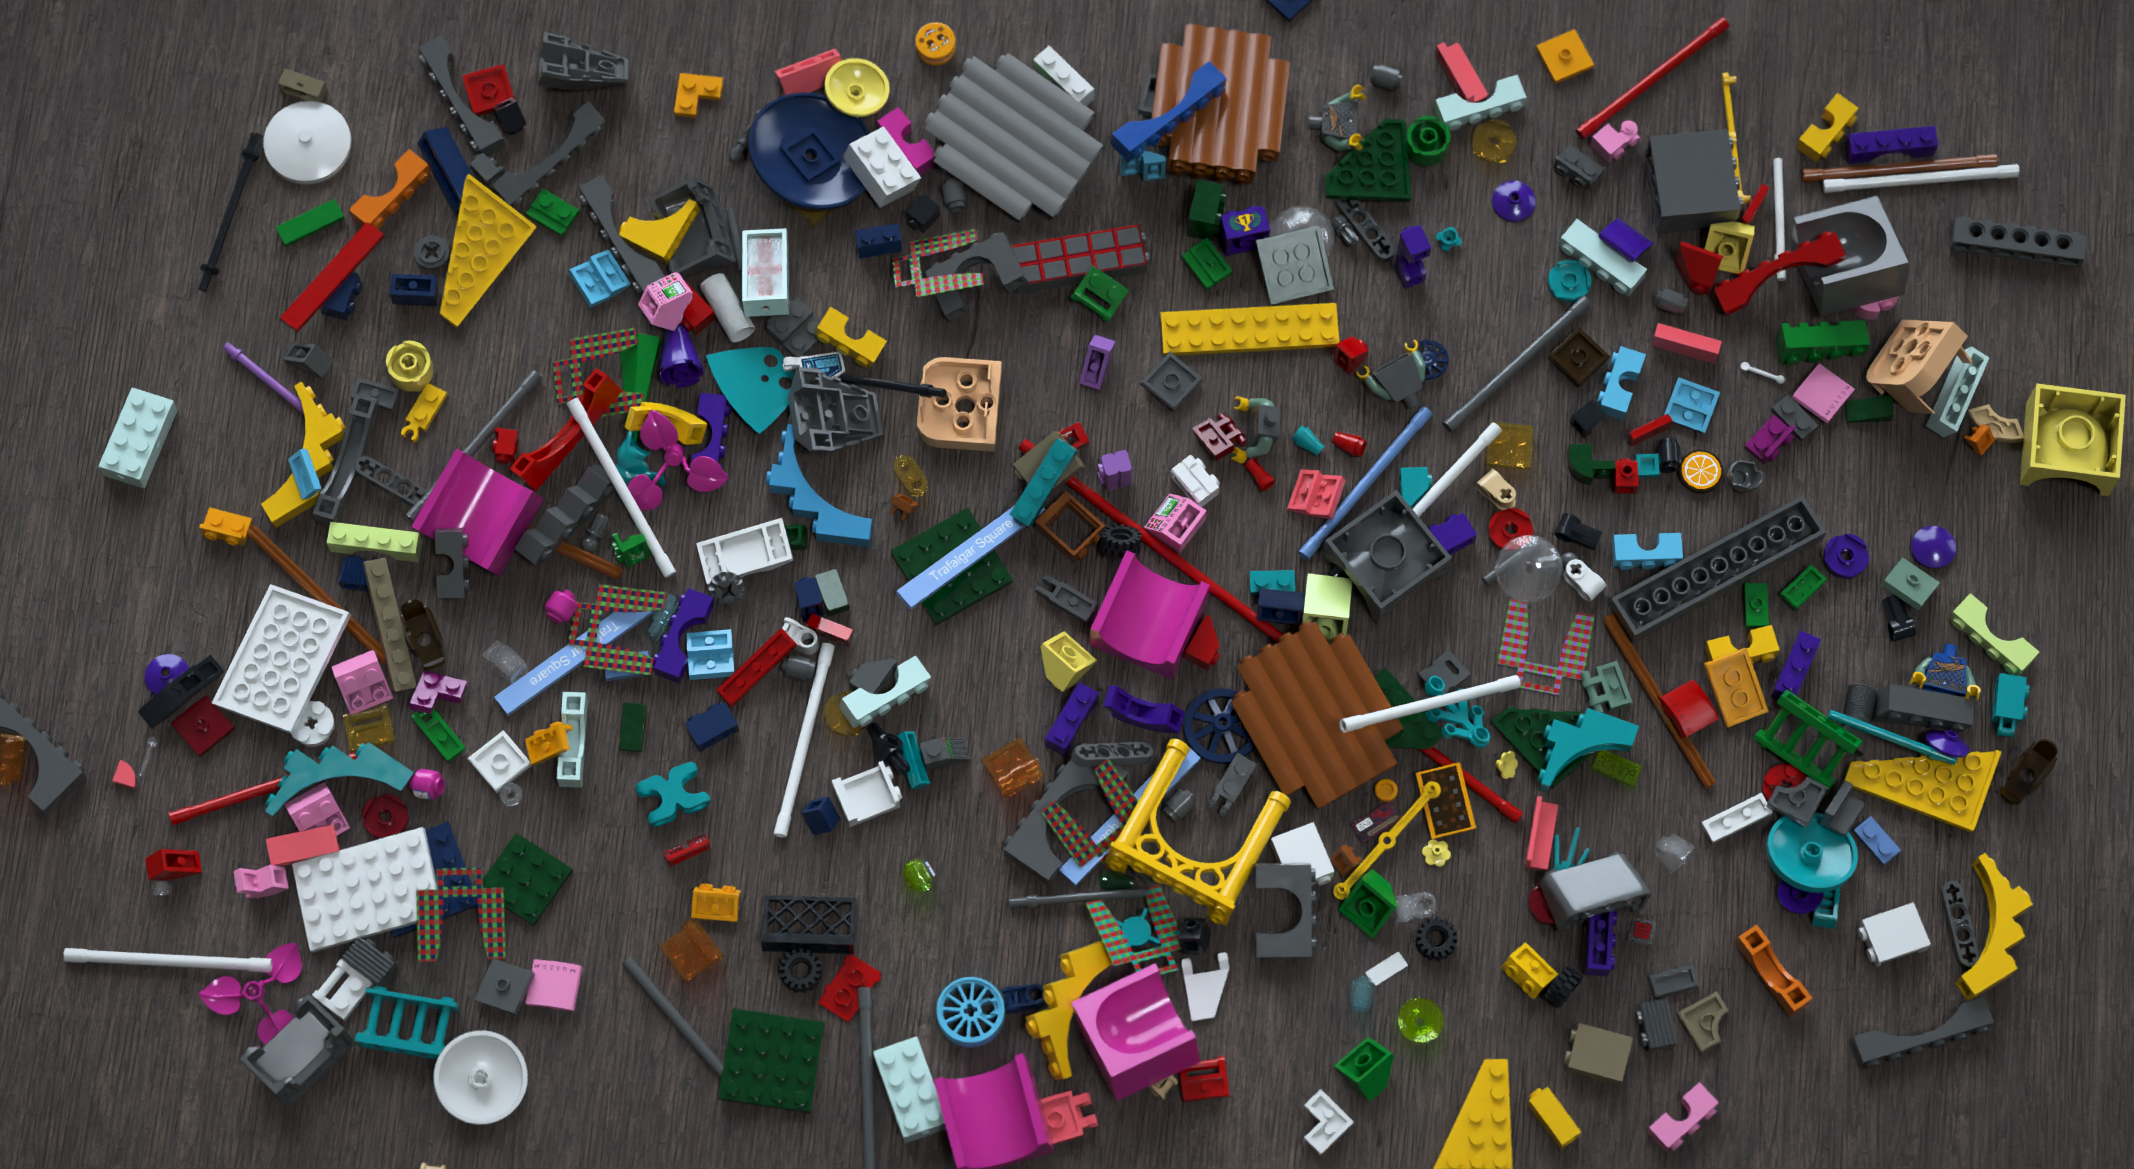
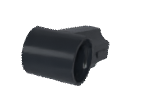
M1568 513L1562 514L1554 532L1555 537L1564 542L1570 543L1573 541L1591 550H1595L1602 534L1601 531L1581 523L1579 518Z
M1896 595L1883 599L1882 605L1888 619V632L1891 640L1894 642L1916 636L1914 621L1911 617H1908L1903 600Z

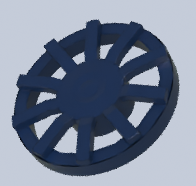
M1422 340L1418 342V347H1424V352L1419 348L1418 351H1420L1426 364V370L1429 371V375H1425V380L1440 377L1448 367L1449 359L1446 349L1437 341ZM1427 345H1432L1430 351H1428ZM1436 347L1440 349V351L1433 353ZM1440 354H1444L1445 359L1437 358ZM1443 362L1444 366L1441 368L1436 363ZM1435 367L1439 372L1433 374L1432 369Z

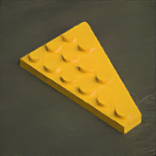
M470 174L467 175L464 182L439 315L455 328L460 325L537 227Z
M2001 751L1971 752L1966 757L1958 758L1955 765L1941 760L1935 761L1929 759L1928 756L1894 758L1893 760L1883 761L1871 760L1869 762L1855 761L1850 763L1845 780L1853 784V789L1973 833Z
M1508 1059L1484 1060L1434 1169H1512Z

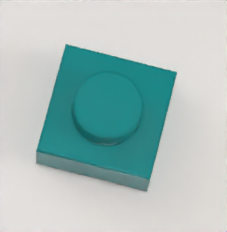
M1636 454L1635 461H1638V478H1659V455Z

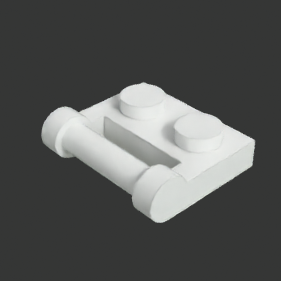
M340 959L336 964L338 967L318 991L315 990L311 996L345 1021L365 997L366 988H372L373 983ZM344 972L348 974L349 977L331 1000L327 999L325 996Z

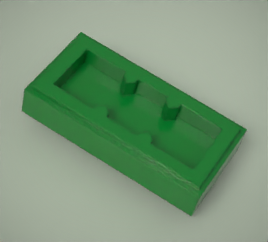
M1811 564L1780 593V597L1797 611L1827 582V578Z
M1767 583L1744 584L1745 628L1769 626Z

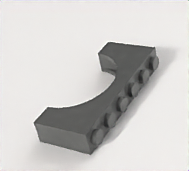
M0 691V733L15 735L26 741L34 749L38 759L39 773L37 782L27 797L44 815L49 817L87 779L83 773L85 769L76 760L71 762L67 758L69 754L60 745L56 748L51 743L53 739L45 731L39 733L35 729L37 727L36 723L28 716L24 719L19 714L21 710L13 702L8 704L3 700L6 696Z
M1074 748L1073 751L1071 752L1069 758L1072 757V754H1073L1075 748ZM1072 758L1067 765L1063 764L1056 773L1058 776L1053 783L1049 782L1043 790L1045 795L1040 801L1036 800L1032 804L1030 815L1027 819L1024 817L1021 819L1016 827L1018 829L1014 836L1010 835L1003 844V847H1005L1004 856L1048 886L1059 873L1062 862L1052 853L1046 838L1048 822L1040 811L1053 801L1059 805L1066 798L1078 792L1087 790L1103 791L1095 772L1096 767L1077 766L1072 761ZM1114 766L1126 782L1128 772L1119 766Z

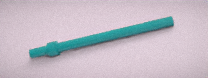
M1830 710L1827 718L1928 755L1929 759L1941 760L1955 765L1958 758L1942 754L1930 746Z

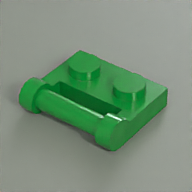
M1092 265L1073 292L1071 299L1081 302L1102 316L1101 319L1107 323L1129 289ZM1085 288H1088L1110 303L1109 307L1105 309L1083 294Z

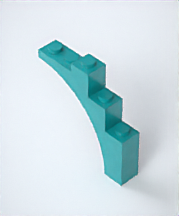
M367 742L366 745L362 743L354 754L357 756L356 760L333 745L330 749L326 747L319 756V759L322 760L320 764L298 749L295 752L290 750L283 762L286 764L284 769L291 774L289 777L287 775L283 776L277 785L280 787V790L276 796L271 794L264 804L267 806L265 812L275 816L281 807L299 791L314 783L330 778L346 776L366 777L387 783L402 791L415 772L370 742Z

